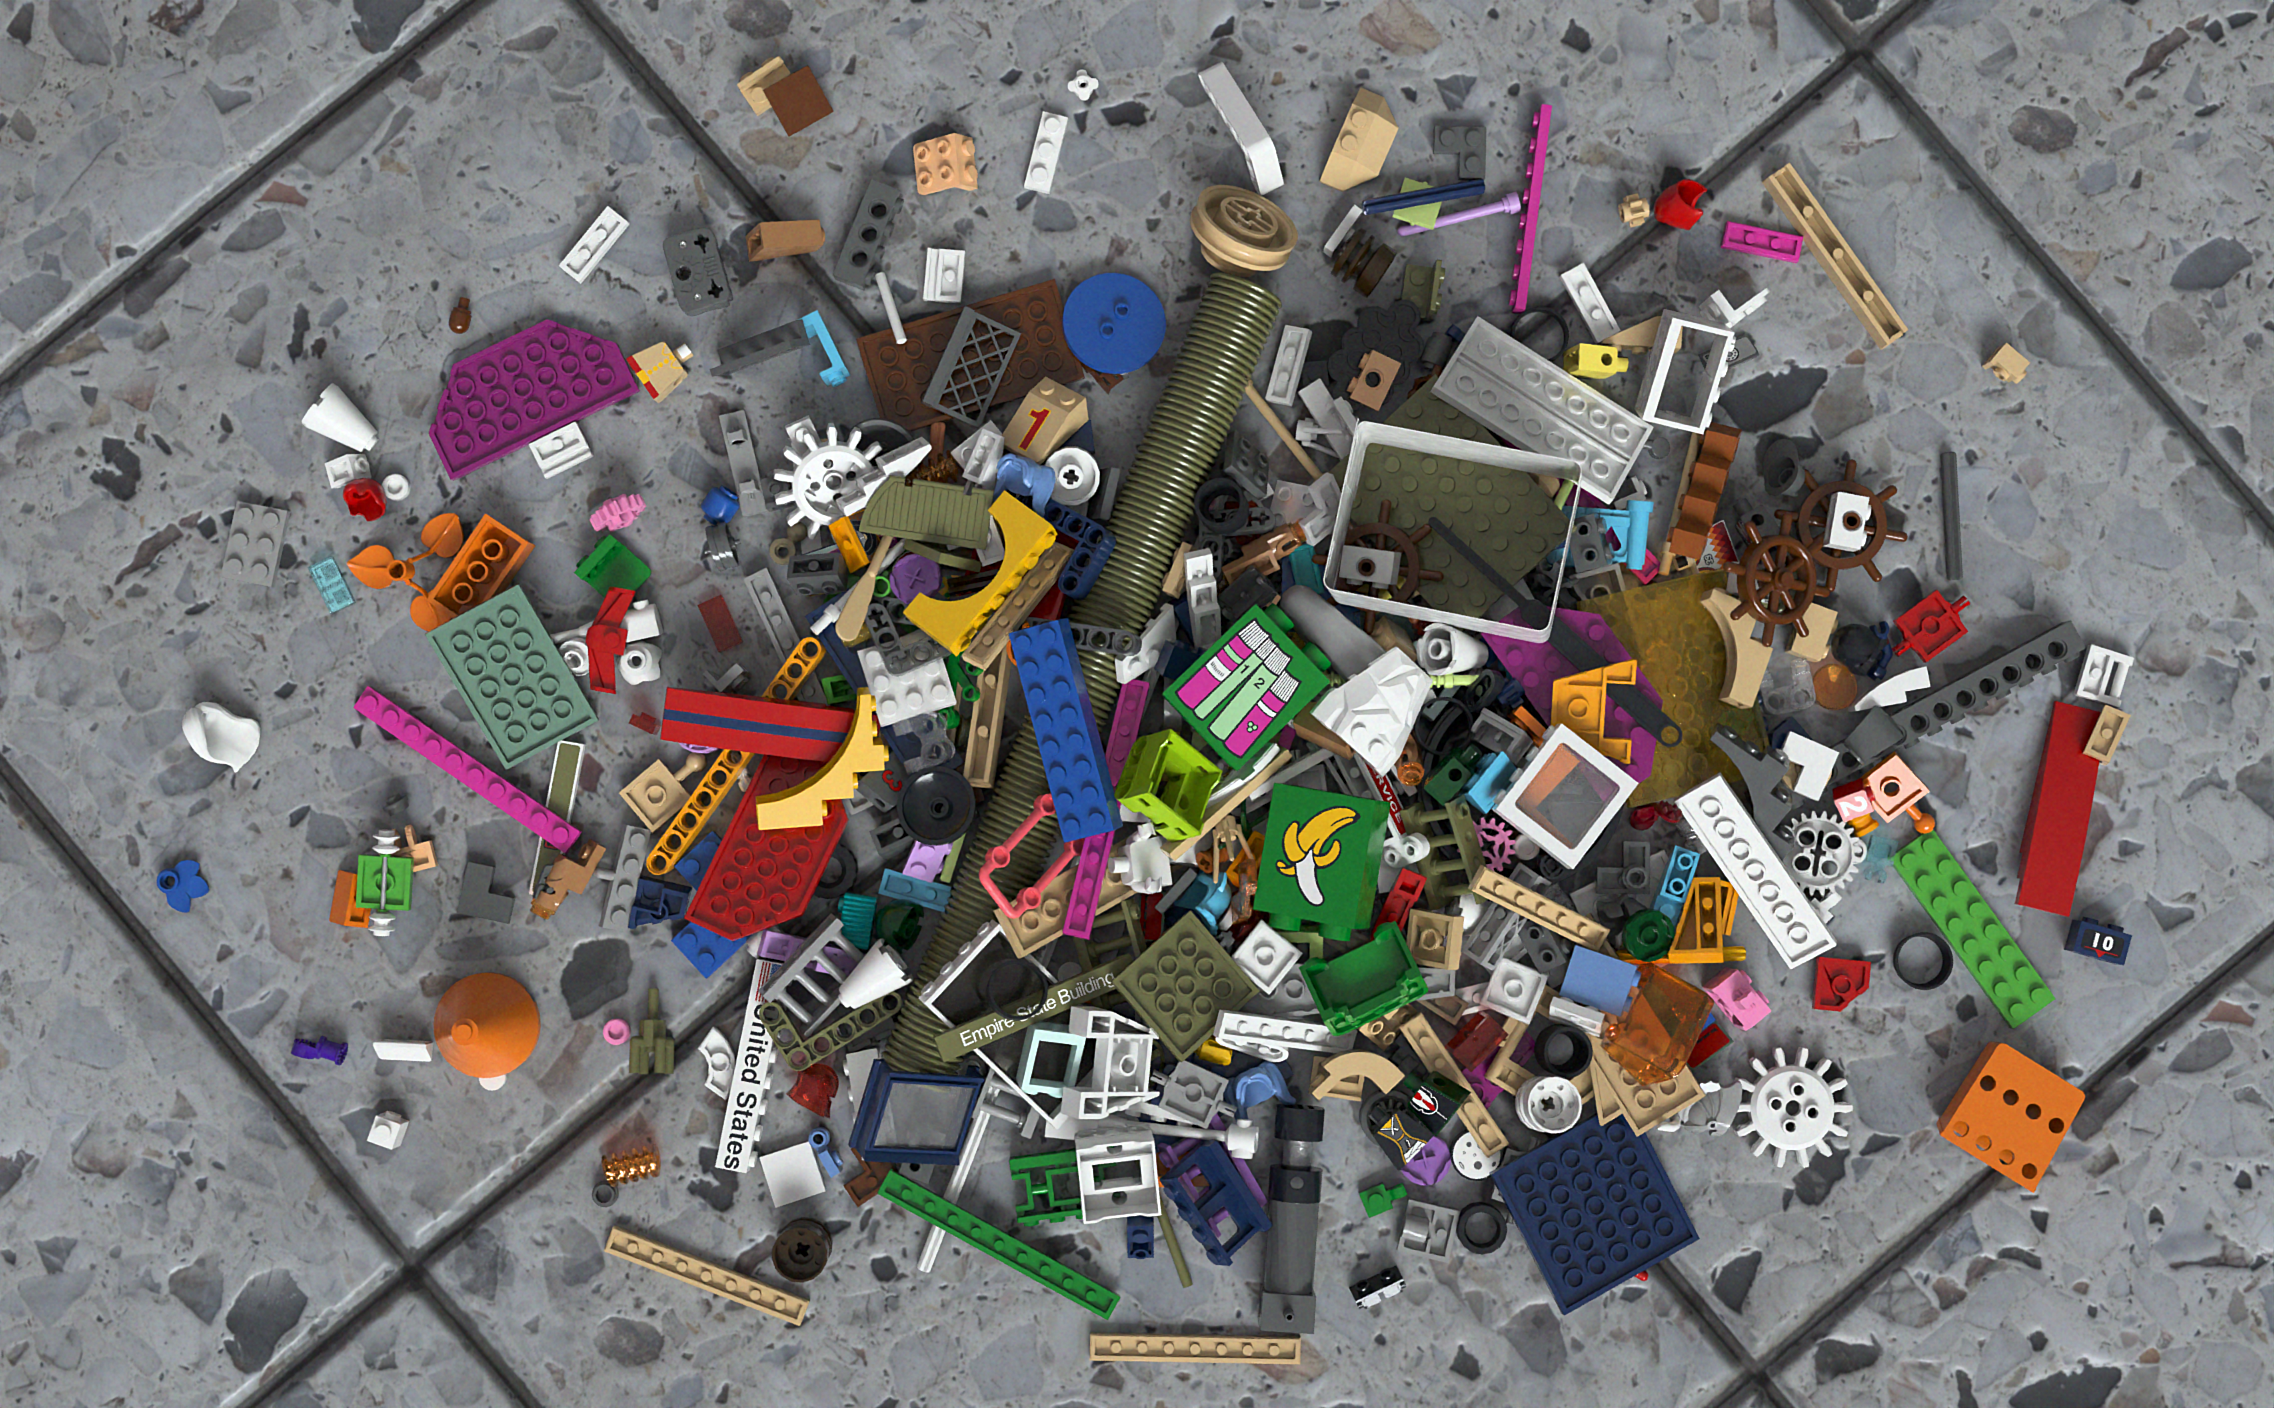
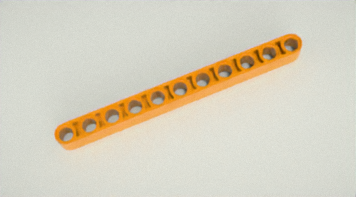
M813 637L802 639L761 697L778 698L776 690L780 685H784L787 689V695L784 699L793 700L826 653V648L821 640ZM814 642L818 647V651L814 656L810 657L806 652V648L809 643ZM798 663L802 667V674L795 678L791 673V669ZM724 749L649 854L646 866L651 873L655 875L666 874L675 868L674 866L682 858L755 753L740 751L742 758L740 762L734 763L731 759L733 750ZM720 770L724 771L727 776L725 783L722 785L716 780V775ZM705 791L711 795V803L708 806L704 805L701 801V796ZM689 813L694 814L696 817V824L693 827H690L686 822V817ZM674 834L678 835L681 839V845L678 848L673 847L671 843V838ZM659 855L663 856L666 860V866L663 870L659 869L656 865V859Z

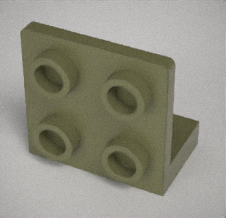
M1437 259L1433 267L1406 264L1401 300H1410L1418 306L1421 313L1420 320L1430 321L1433 314H1437L1438 309H1440L1442 294L1438 293V289H1440L1441 283L1443 284L1445 278V268L1441 267L1442 260Z

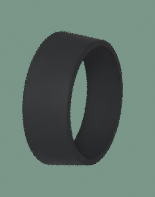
M1920 932L1904 938L1897 945L1893 955V965L1897 975L1909 986L1919 990H1931L1942 985L1950 976L1953 968V955L1949 945L1941 937L1933 933ZM1913 937H1925L1932 940L1939 947L1942 954L1943 962L1939 974L1927 983H1912L1903 977L1899 969L1898 957L1900 950Z

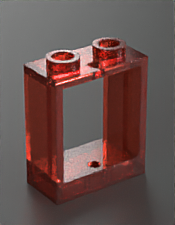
M1478 1011L1444 1047L1464 1068L1472 1072L1509 1034L1490 1015L1483 1011ZM1468 1030L1469 1035L1464 1036V1031Z

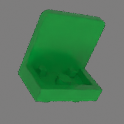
M611 534L607 537H601L596 542L593 553L590 556L585 555L577 563L576 567L578 569L574 572L581 580L589 583L604 598L609 587L637 591L652 574L651 569Z

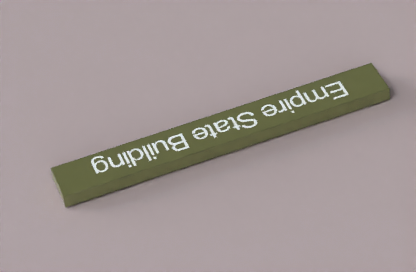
M1126 953L1049 986L1045 1004L1030 1018L1019 1021L1008 1020L992 1010L934 1035L933 1039L941 1061H949L1070 1009L1071 1006H1077L1116 989L1110 981L1133 961L1131 954ZM1039 990L999 1008L1013 1016L1028 1015L1040 1004L1043 990Z

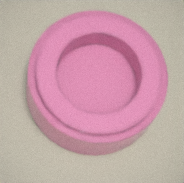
M622 1018L609 1020L603 1028L605 1040L613 1045L626 1042L631 1034L629 1023Z

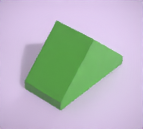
M844 675L821 679L828 705L835 706L857 700L856 693Z

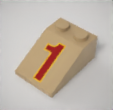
M1048 377L1043 378L1028 392L1003 432L1002 437H1005L1003 448L1016 455L1030 458L1041 465L1089 420L1086 397Z

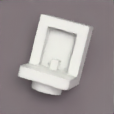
M1636 476L1628 479L1627 484L1632 494L1610 504V509L1626 511L1627 500L1645 501L1647 491L1644 483L1641 480L1638 481Z

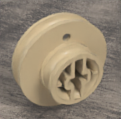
M1214 185L1204 189L1200 193L1197 205L1193 208L1190 215L1191 228L1196 237L1202 242L1201 253L1205 259L1220 271L1239 277L1253 276L1257 270L1271 271L1281 268L1286 264L1290 251L1298 240V233L1294 223L1282 209L1263 196L1236 186Z

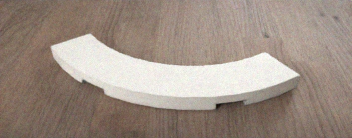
M1266 743L1238 771L1232 769L1225 778L1221 775L1219 783L1212 789L1206 809L1230 796L1259 774L1281 750L1277 744Z

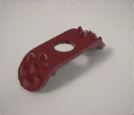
M1661 800L1660 803L1652 802L1635 807L1630 814L1629 821L1634 829L1643 831L1653 826L1659 816L1668 822L1677 823L1681 820L1683 814L1676 803L1672 806L1668 801L1664 803Z

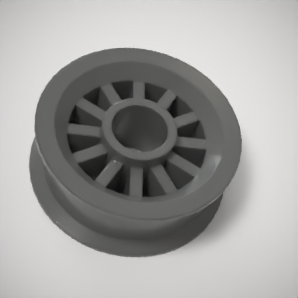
M1391 1089L1385 1094L1381 1090H1377L1369 1095L1362 1104L1360 1110L1361 1128L1368 1139L1375 1145L1380 1147L1371 1133L1378 1125L1376 1123L1371 1125L1370 1120L1372 1119L1368 1115L1378 1103L1386 1112H1392L1403 1104L1405 1108L1401 1110L1405 1113L1408 1112L1410 1117L1419 1122V1119L1407 1106L1410 1098L1405 1093ZM1388 1099V1107H1385L1383 1100ZM1397 1100L1396 1104L1392 1108V1101Z

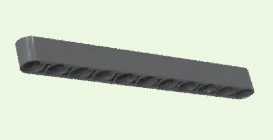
M872 595L870 604L880 602L886 608L892 623L916 626L905 615L901 618L898 615L899 608L904 605L906 609L909 604H905L898 598L876 597ZM873 610L869 618L880 621V616L883 613L875 614ZM993 612V613L991 614V616L988 618V621L992 618V616H993L996 612ZM1027 617L1017 631L1021 630L1022 626L1027 622L1030 627L1055 620ZM1070 623L1072 633L1078 629L1081 634L1079 641L1075 643L1076 649L1123 656H1134L1141 651L1142 640L1135 633L1120 629ZM1101 633H1104L1106 642L1103 646L1099 647L1097 638ZM1129 636L1132 640V645L1128 650H1124L1122 642Z

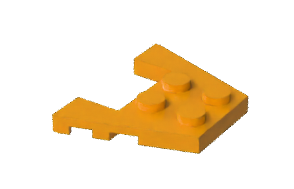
M1629 659L1554 679L1550 725L1555 727L1556 724L1562 723L1602 755L1610 756L1625 764H1630L1631 738L1603 737L1607 683L1635 684L1637 659Z

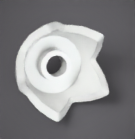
M641 639L630 641L626 644L624 656L618 655L617 668L624 679L631 685H637L642 681L656 680L660 677L658 662L661 658L662 650ZM636 656H639L642 660L639 666L633 664V659Z

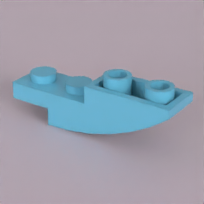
M1677 845L1673 847L1650 905V909L1658 910L1669 917L1674 930L1681 907L1685 904L1700 857L1699 853Z

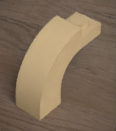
M1359 1049L1345 1050L1331 1055L1320 1063L1327 1072L1324 1075L1322 1073L1318 1074L1310 1082L1312 1087L1308 1091L1316 1099L1320 1100L1341 1079L1350 1075H1363L1368 1077L1383 1093L1387 1094L1405 1075L1393 1063L1376 1053Z

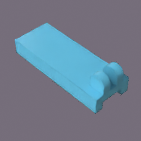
M885 868L878 894L899 900H909L927 908L947 912L944 909V905H950L947 898L953 896L950 894V891L954 887L937 882L930 883L904 875L902 872Z

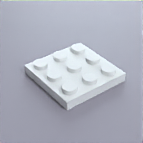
M923 631L900 638L903 647L929 635ZM894 640L881 645L889 647L894 643ZM934 641L929 642L933 647L934 655L939 654L937 652L939 645L934 646ZM876 646L857 651L869 691L876 698V714L880 727L957 704L943 658L897 677L892 676L886 670ZM924 646L917 647L914 651V656L919 660L927 659L930 654L929 650ZM905 652L907 658L901 661L897 657L893 658V664L890 665L891 668L896 667L898 670H901L902 664L906 661H909L910 666L914 665L910 658V652Z

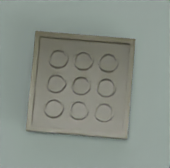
M1191 910L1185 913L1110 981L1179 1062H1183L1214 1033L1220 1009L1237 1012L1259 992V989Z

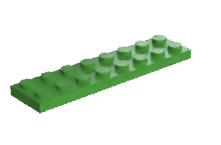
M1934 830L1927 834L1921 833L1887 858L2010 1029H2015L2056 999Z

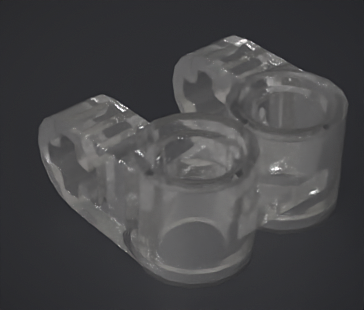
M1805 657L1791 660L1790 667L1794 683L1791 686L1774 689L1768 666L1766 667L1758 690L1762 698V706L1759 707L1764 714L1769 716L1804 710L1814 704L1816 693L1809 663ZM1797 690L1804 693L1805 700L1802 704L1797 703L1795 700ZM1772 695L1779 699L1777 709H1773L1769 705V699Z
M924 713L892 724L895 737L914 732L922 743L921 756L903 762L907 775L916 773L921 769L947 763L954 757L955 747L947 737V721L941 713ZM928 720H931L933 723L932 732L927 728ZM936 745L941 749L940 757L935 754Z

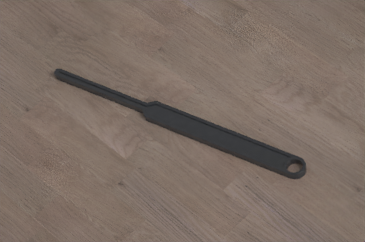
M1436 517L1429 519L1428 524L1520 607L1521 618L1534 630H1543L1548 626L1551 611L1539 600L1526 599ZM1554 614L1551 633L1547 642L1581 672L1610 665ZM1607 683L1606 695L1663 746L1674 747L1681 742L1683 736L1681 728L1632 684ZM1668 726L1676 728L1679 734L1677 741L1672 744L1665 743L1661 737L1662 730Z

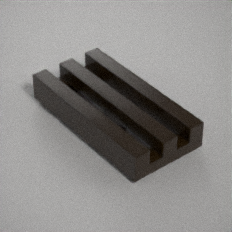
M995 569L947 579L948 593L950 595L949 601L962 600L977 594L978 592L976 591L984 589L994 579L999 570ZM969 591H971V592H976V593H971V594L956 596V594H959V593H964V592H969Z

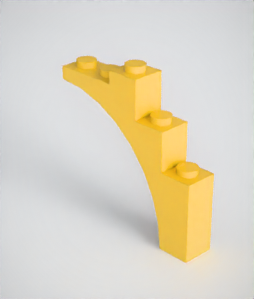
M868 687L857 688L856 710L851 728L842 746L822 769L797 786L778 793L756 796V815L759 830L823 825L822 816H827L826 800L854 798L853 789H858L857 773L853 772L884 770V761H889L888 746H884L881 737H877L876 721H872V711H876L875 695H871Z

